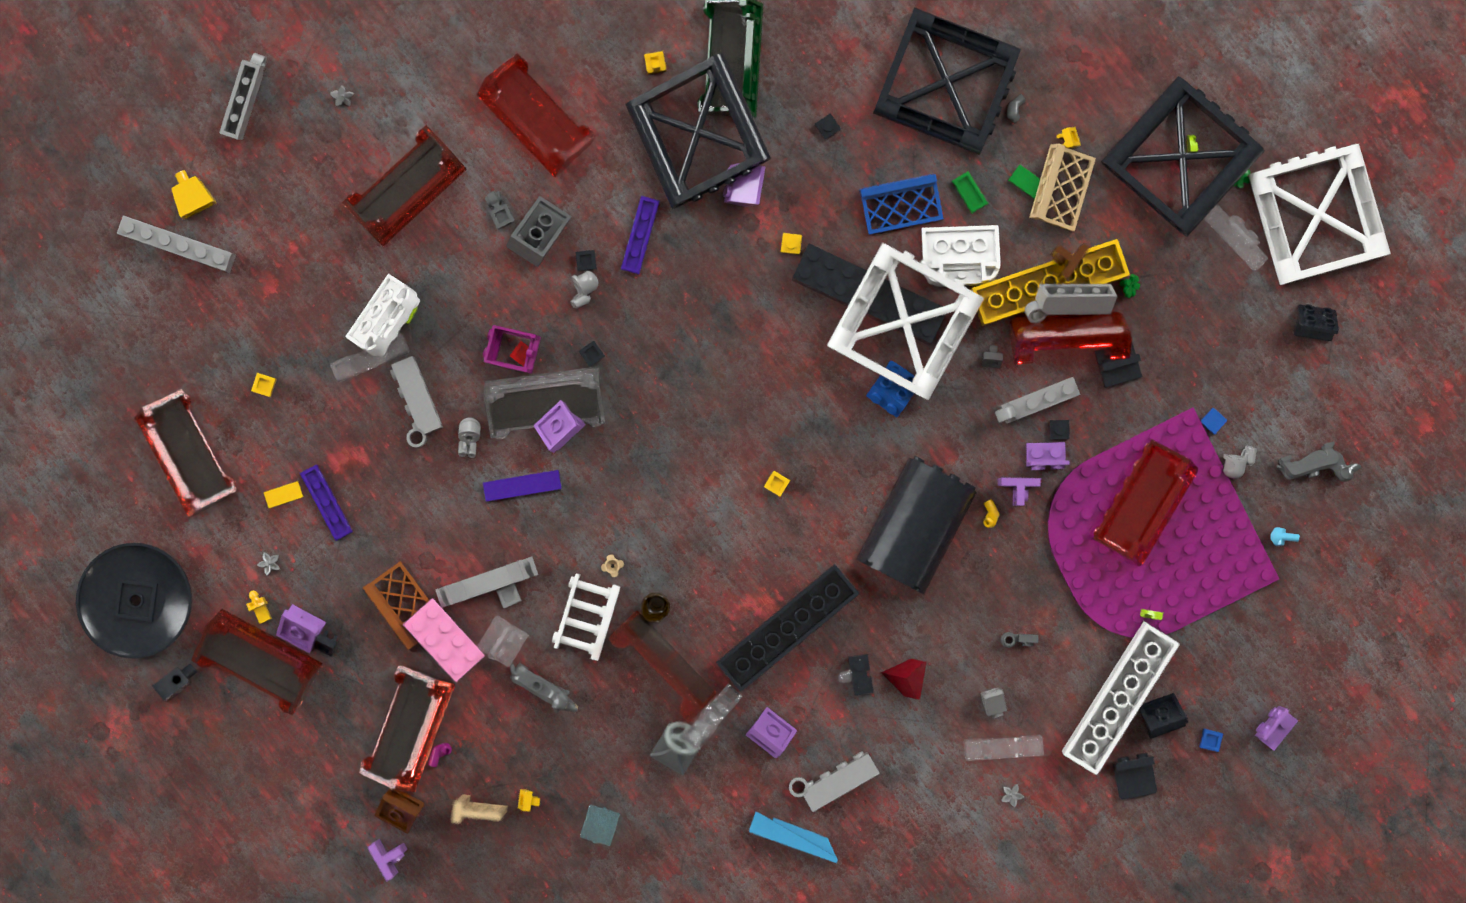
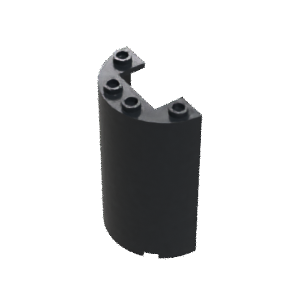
M914 456L913 459L908 458L856 560L924 595L977 492L975 491L976 487L969 483L964 485L959 482L960 477L952 473L948 476L942 473L944 469L933 464L930 467L924 464L925 461Z

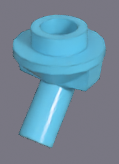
M1276 527L1271 533V541L1275 546H1282L1285 544V541L1299 542V534L1286 533V529Z

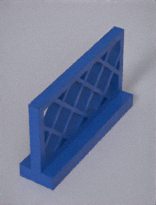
M936 174L859 189L868 234L944 219ZM933 186L934 195L930 200L921 195L926 187ZM907 191H913L917 194L912 204L902 199ZM892 194L899 198L893 208L884 203L887 196ZM919 197L928 201L923 211L914 207ZM874 198L880 202L874 212L867 208L866 200ZM901 200L910 206L904 216L895 210ZM882 204L891 209L886 219L876 214ZM930 204L937 208L938 216L929 217L925 214ZM912 208L921 213L916 221L906 218ZM893 211L902 217L896 225H892L887 221ZM874 216L884 221L880 228H871L870 222Z

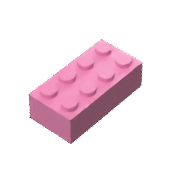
M430 599L403 624L454 682H457L485 656L434 599Z

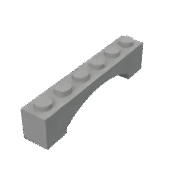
M126 216L122 217L117 234L180 255L230 273L236 257L231 252Z

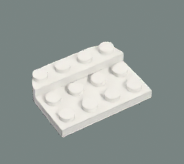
M998 225L921 229L923 261L932 265L930 269L936 272L940 269L949 274L947 278L952 281L956 278L964 282L965 286L983 285L994 281L1000 269ZM925 276L929 284H933L939 287H946L936 282L935 280Z
M388 274L345 337L373 356L385 355L387 347L397 337L398 331L403 324L408 321L413 309L419 305L420 299L417 298V293Z

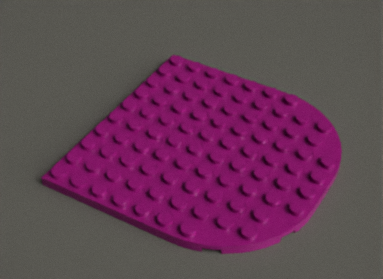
M1194 407L1084 461L1064 479L1052 499L1047 524L1048 540L1053 557L1079 607L1099 626L1113 633L1133 638L1142 623L1146 622L1166 635L1279 580L1229 477L1223 472L1224 467ZM1141 609L1162 612L1163 617L1161 620L1140 616Z

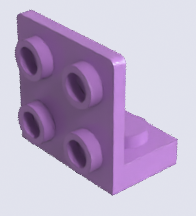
M1065 442L1026 443V466H1031L1032 470H1043L1045 466H1051V469H1065V465H1069V461H1066Z
M1281 706L1274 707L1269 712L1268 720L1265 723L1262 722L1257 727V733L1255 734L1259 740L1273 751L1298 722L1297 719L1288 713L1289 710Z

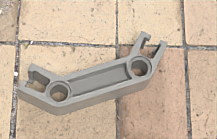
M529 557L436 589L441 608L531 578L538 575L533 558Z

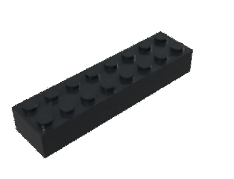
M809 243L792 277V281L848 307L867 270ZM886 279L866 313V316L883 324L901 319L890 281ZM899 286L908 317L943 307ZM946 314L910 324L914 339L930 346ZM903 327L895 329L905 334Z
M833 564L718 659L716 663L741 693L860 593L836 564Z

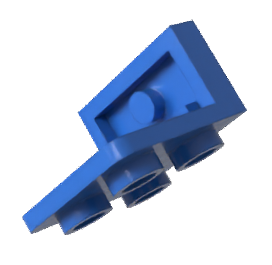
M890 361L885 367L910 382L915 377L894 361ZM880 375L866 397L884 408L889 414L898 417L914 395V392Z

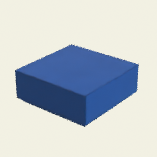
M1211 408L1202 418L1201 423L1215 435L1226 423L1227 419L1215 408Z
M1203 728L1199 747L1219 752L1223 733Z

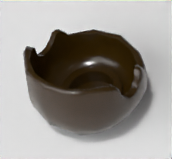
M654 592L644 597L641 604V614L645 620L650 623H660L663 618L668 616L670 602L667 596L660 592Z

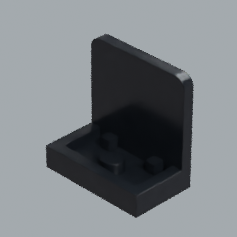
M1148 753L1136 754L1135 758L1129 759V756H1124L1112 762L1120 799L1150 795L1157 792L1153 764H1155L1154 756L1148 755Z

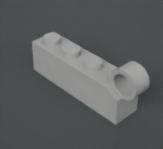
M254 53L250 61L242 60L219 132L220 134L243 140L267 61L266 56Z
M1040 284L1035 297L1036 301L1027 304L1025 313L1028 320L1032 323L1041 322L1049 314H1111L1117 295L1111 284Z
M411 356L391 364L393 369L390 372L394 381L397 380L400 387L397 389L400 397L406 400V412L408 416L412 415L414 423H412L413 429L407 434V442L410 446L419 448L425 445L427 434L444 427L416 359ZM418 431L422 434L423 440L420 444H413L411 435Z
M1074 377L1005 403L999 406L1000 410L995 411L998 422L1005 420L1007 424L1078 396L1080 392Z
M861 751L854 755V760L849 763L844 761L836 766L837 769L830 773L828 770L819 776L820 779L816 782H813V780L807 782L802 777L793 778L789 783V790L795 797L804 796L812 812L880 773L868 752L863 753ZM795 781H802L805 784L803 792L796 793L792 790V785Z

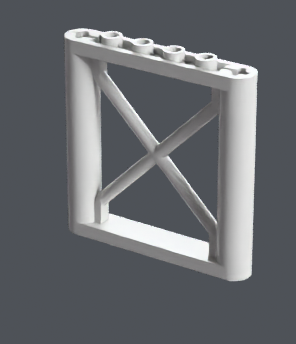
M1359 144L1336 149V146L1325 149V153L1319 155L1318 152L1309 153L1306 155L1307 158L1301 160L1299 157L1291 158L1286 164L1281 165V162L1269 165V169L1248 175L1280 285L1391 254ZM1334 159L1339 160L1341 169L1318 209L1276 186L1274 176ZM1346 174L1348 175L1365 235L1325 213ZM1274 194L1314 216L1293 255L1290 251ZM1321 220L1362 242L1365 250L1363 254L1301 271L1298 263Z
M882 243L827 346L929 400L984 298L965 288L964 282L956 278L954 281L947 278L949 274L938 269L936 272L930 269L931 264L923 260L920 263L915 261V256L909 252L904 251V253H901ZM899 261L957 292L959 296L956 302L908 317L895 274V268ZM888 274L901 319L856 332ZM954 312L923 369L910 324ZM903 327L916 370L913 381L910 382L851 350L855 342Z

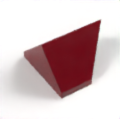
M909 659L881 672L903 696L920 700L926 661Z

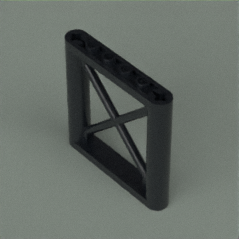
M914 7L873 114L980 155L988 134L992 135L996 124H993L995 116L999 117L1003 108L999 106L1001 100H1006L1009 89L1006 88L1008 82H1013L1016 71L1013 69L1021 48ZM914 32L923 36L942 79L897 98L889 95V92ZM931 35L991 58L949 76ZM996 64L1004 67L1005 70L982 129L979 130L971 127L952 83ZM945 86L963 128L903 104Z
M724 53L717 54L625 104L672 209L678 208L690 201L696 202L701 200L704 194L718 191L720 189L719 186L723 184L729 185L736 181L735 178L742 175L744 177L753 172L752 169L771 159ZM708 74L710 84L696 126L654 112L650 103L700 76ZM717 86L743 143L703 129ZM653 119L693 134L679 177ZM700 136L743 152L745 161L688 189L685 181Z
M1178 76L1103 158L1101 163L1181 234L1188 237L1265 150L1249 135L1250 133L1243 126L1239 127L1234 123L1235 119L1231 115H1225L1220 111L1221 108L1217 103L1206 99L1203 91L1200 89L1196 90L1187 81ZM1189 99L1238 141L1240 145L1234 150L1186 152L1184 103ZM1176 107L1178 153L1133 155ZM1233 157L1190 205L1187 160ZM1179 161L1182 209L1176 214L1125 169L1130 163Z

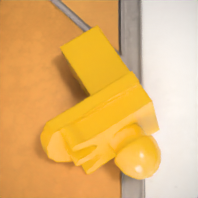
M251 591L249 598L252 602L246 604L248 611L254 610L260 624L272 619L266 607L268 602L265 600V597L259 598L256 591Z

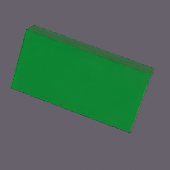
M1019 165L1008 181L1035 200L1040 179L1022 165Z
M969 171L952 181L971 214L988 204Z

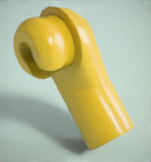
M990 499L983 503L988 511L984 519V526L987 528L994 527L1000 515L993 500Z

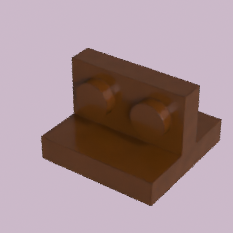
M1083 243L1074 254L1059 244L1053 249L1050 254L1053 257L1052 260L1060 266L1062 264L1065 265L1057 277L1059 281L1063 283L1070 277L1090 247Z
M391 785L382 797L374 816L409 834L425 803Z

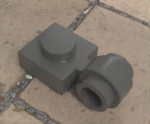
M499 191L488 193L485 200L489 208H495L489 211L497 229L514 222L515 220L508 205L500 206L503 199Z
M1005 632L1002 634L1000 641L1007 648L1013 647L1016 642H1022V646H1033V643H1038L1039 635ZM1008 636L1011 637L1010 643H1006L1005 641L1006 637Z

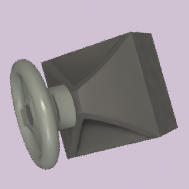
M670 721L651 752L650 757L683 776L700 749L703 740H701L699 732L692 725L685 722L672 723Z

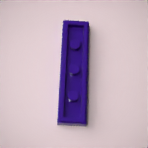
M641 196L621 270L640 274L658 210L659 200Z
M318 464L301 472L300 475L335 541L352 533L353 530Z
M559 470L483 482L486 502L562 489Z

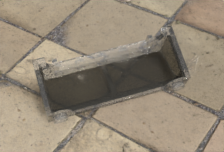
M599 366L485 381L484 402L491 438L504 439L510 431L534 428V425L560 400L566 403L574 415L586 421L592 427L605 424Z

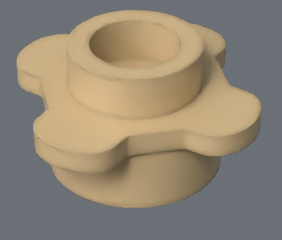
M608 555L605 564H602L601 569L604 572L610 573L612 577H617L619 569L624 566V562L614 558V555Z

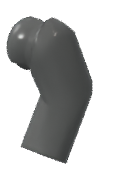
M1022 94L1018 95L1007 105V117L1013 123L1019 121V107L1026 102Z

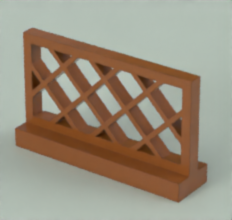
M400 561L371 583L364 586L363 590L409 651L419 642L403 626L405 622L399 619L400 611L412 612V617L417 612V610H414L416 599L424 600L426 603L429 599ZM399 567L404 572L403 581L392 579L393 571ZM381 580L389 581L388 592L379 591L375 584ZM391 582L403 583L401 594L389 593ZM405 584L415 587V596L403 595ZM389 595L400 597L399 608L391 607L388 604ZM402 597L414 599L412 610L401 608Z

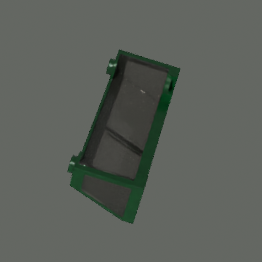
M705 0L703 11L710 19L708 59L720 53L725 54L752 116L756 117L763 3L757 0ZM708 74L706 75L705 94H702L697 101L699 112L701 111L710 84ZM717 86L707 115L731 116Z

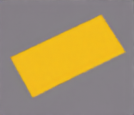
M298 481L264 492L268 508L303 497Z

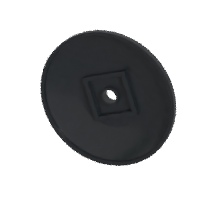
M144 543L120 544L100 553L84 570L76 591L77 616L86 635L102 650L122 658L149 657L168 648L184 631L192 610L191 586L181 565L164 550ZM134 595H138L141 598V603L138 606L133 605L131 602Z

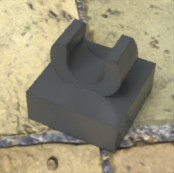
M990 345L988 352H984L981 363L982 367L1001 368L1003 354L997 353L998 346Z

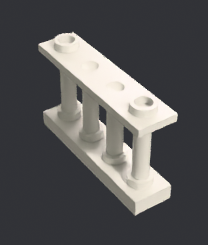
M576 573L575 577L571 576L568 586L571 588L559 631L554 632L552 643H555L554 648L556 649L562 643L589 651V654H592L591 659L598 661L621 586L613 584L612 588L608 587L606 589L580 581L581 574ZM576 588L605 596L608 599L607 605L599 607L573 599ZM571 606L599 614L600 617H603L601 625L597 624L596 626L569 618ZM565 625L594 633L597 636L596 642L589 644L562 636Z

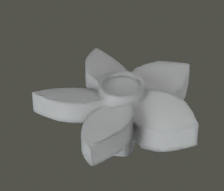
M341 85L339 91L335 90L330 94L336 99V106L341 105L342 102L350 106L349 98L354 93L345 92V87Z
M264 552V561L259 562L257 565L265 567L266 575L271 572V569L280 570L279 566L275 563L278 560V555L270 557L269 554Z
M1018 784L1013 786L1012 790L1008 787H1003L1007 795L1003 796L1002 802L1010 801V804L1015 807L1017 805L1016 799L1024 798L1021 793H1018Z

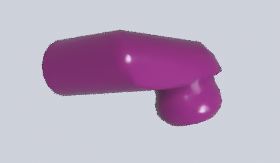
M441 743L433 747L428 765L437 767L439 758L451 753V746L448 743Z

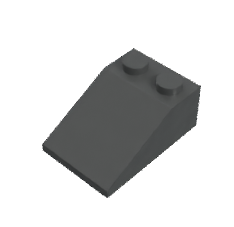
M539 196L511 235L506 247L536 267H539L572 216Z

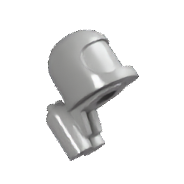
M586 271L579 276H571L578 292L573 297V300H571L572 306L576 309L588 304L591 297L587 295L598 287V279L591 271Z
M465 418L459 424L458 438L461 441L459 442L458 455L460 457L468 455V457L474 458L476 456V442L480 439L481 426L474 418Z
M1245 446L1241 455L1224 454V474L1233 479L1242 477L1246 464L1247 466H1252L1255 463L1257 449L1252 446Z

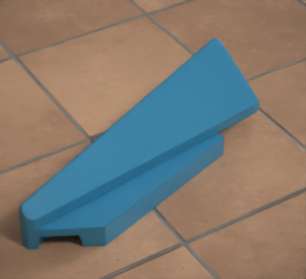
M755 812L749 832L837 863V857L828 837L777 818L771 820L759 812Z

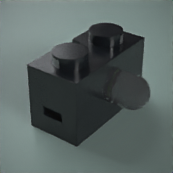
M868 654L848 656L850 671L839 673L838 680L841 683L852 682L855 696L874 693L872 677L867 676V671L870 670Z

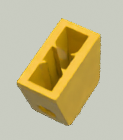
M185 170L175 174L179 184L171 189L181 218L185 220L217 203L198 177L194 176L189 179Z

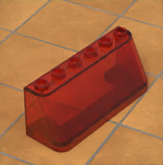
M1121 312L1100 315H1046L1045 319L1039 323L1030 322L1027 316L1016 317L1010 321L1009 333L1014 364L1034 363L1035 350L1110 346V359L1130 358L1132 333Z
M1151 439L1144 446L1141 458L1134 463L1132 473L1125 478L1122 490L1115 495L1113 505L1105 512L1103 522L1100 526L1096 527L1093 539L1139 567L1142 566L1196 477L1198 467L1191 459Z

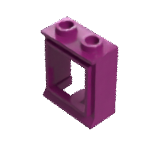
M493 325L492 329L488 332V346L483 352L484 362L532 374L541 337ZM503 333L530 339L524 367L497 361Z

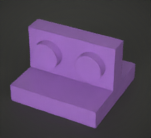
M560 400L534 425V428L548 449L554 453L585 426V423L570 411L565 402Z
M998 478V486H1012L1013 506H1023L1025 502H1028V490H1025V487H1039L1040 478Z
M292 604L289 610H285L282 614L276 636L310 654L326 622Z
M766 707L758 720L746 733V736L774 758H777L785 750L797 730Z
M380 839L367 847L386 881L393 878L398 873L394 863L405 856L404 852L407 850L405 844L402 843L387 852Z

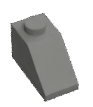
M998 687L980 693L988 716L992 715V718L1000 717L1004 711H1007L1002 689Z

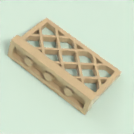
M1061 144L1050 145L1029 218L1075 231L1096 158L1068 149ZM1064 152L1070 154L1072 162L1067 165L1063 161ZM1085 159L1089 162L1087 169L1082 171L1078 161ZM1074 164L1078 174L1071 177L1067 168ZM1063 170L1067 180L1060 183L1057 176ZM1080 176L1083 182L1082 187L1076 189L1073 180ZM1069 182L1073 192L1065 195L1061 186ZM1058 189L1062 198L1055 202L1052 193ZM1075 194L1077 204L1071 208L1067 198ZM1064 201L1068 210L1060 214L1057 204ZM1051 207H1053L1057 215L1053 219L1046 218L1047 211ZM1070 213L1072 217L1071 225L1065 224L1062 216Z
M463 794L454 802L452 822L461 823L465 817L501 820L506 814L508 806L470 802V795Z

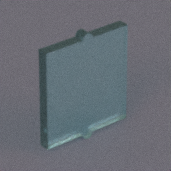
M590 804L580 837L591 840L593 843L598 842L611 846L620 813L607 810L606 807L601 808Z

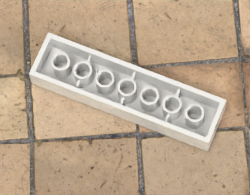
M1143 622L1062 750L1063 754L1097 775L1178 648L1179 643L1148 623Z

